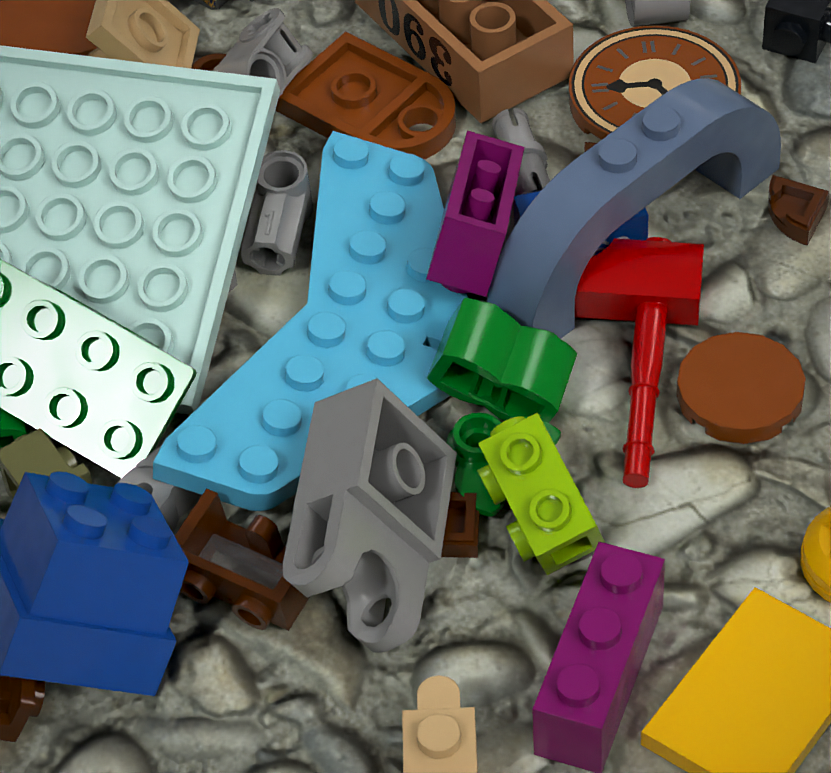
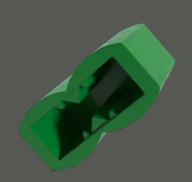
M464 298L448 321L427 379L441 391L454 398L485 406L492 414L503 421L519 415L531 416L538 412L541 420L549 423L559 410L578 353L556 334L548 330L521 326L513 317L493 303Z

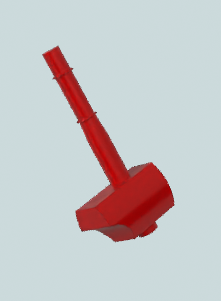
M650 237L646 240L614 238L605 250L591 257L578 283L575 295V317L635 321L631 357V386L628 390L631 399L626 444L622 448L625 453L622 480L625 485L632 488L645 487L649 482L651 456L655 452L652 440L656 398L660 394L658 385L663 366L666 323L696 326L699 323L704 244L671 242L669 239L662 237Z

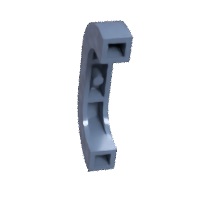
M695 79L669 90L572 161L539 192L518 220L502 249L489 287L487 302L500 307L521 326L548 330L556 334L560 339L575 328V295L582 273L595 251L605 239L694 169L737 198L741 199L779 169L781 137L776 120L768 111L715 79Z

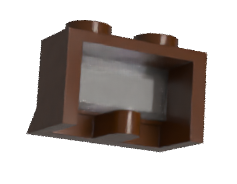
M206 488L175 535L189 561L180 591L198 603L208 604L212 597H215L232 605L233 613L241 621L253 628L265 630L272 623L289 631L310 597L304 596L283 576V560L286 546L283 545L277 525L262 515H256L247 529L227 521L218 493Z

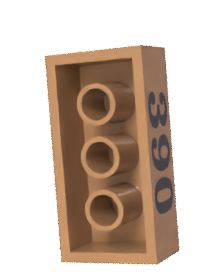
M355 0V3L428 73L443 81L451 90L454 98L481 124L495 117L501 111L510 109L568 79L574 67L573 23L547 0Z

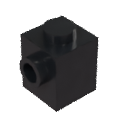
M769 0L765 6L762 49L816 63L826 43H831V0Z

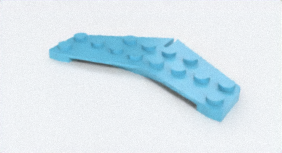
M332 131L322 152L307 304L165 439L153 461V479L201 495L207 488L218 493L220 501L247 510H269L292 497L297 492L315 402L376 378L417 416L450 396L433 385L427 379L448 321L462 300L468 298L467 293H456L446 289L440 283L426 280L444 212L434 170L426 160L413 154Z

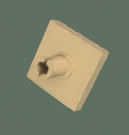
M96 0L86 38L97 48L91 51L88 56L192 68L200 29L168 0Z

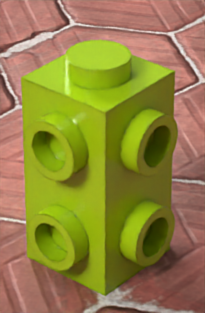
M538 412L527 418L517 416L505 420L491 431L489 438L478 443L488 465L477 471L495 505L505 500L508 501L517 520L507 525L506 528L524 562L536 556L545 573L549 575L595 551L598 542L606 543Z

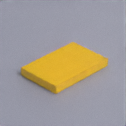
M754 587L641 731V745L688 773H795L831 724V628Z

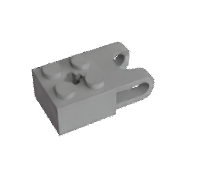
M378 378L314 403L283 560V576L307 598L342 587L347 601L348 631L372 652L381 653L405 643L413 637L421 618L429 563L441 559L457 452ZM386 598H390L392 607L382 622Z

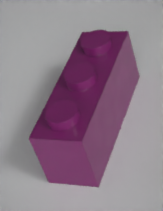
M467 130L449 189L426 280L440 283L446 289L456 293L471 292L487 296L506 237L525 147Z
M598 542L532 709L534 755L591 772L602 773L663 608L664 558Z

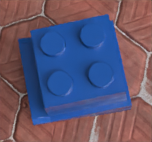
M57 471L51 473L50 476L29 472L24 473L5 519L0 518L1 676L149 696L156 695L177 642L169 627V623L189 561L149 492L128 483H117L114 487L91 484L67 472Z

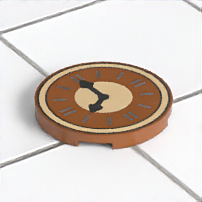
M669 26L633 27L609 34L594 42L581 53L574 63L569 77V106L578 127L584 133H592L602 140L660 96L680 84L695 79L710 78L720 81L741 94V76L731 56L717 43L707 37L689 30Z

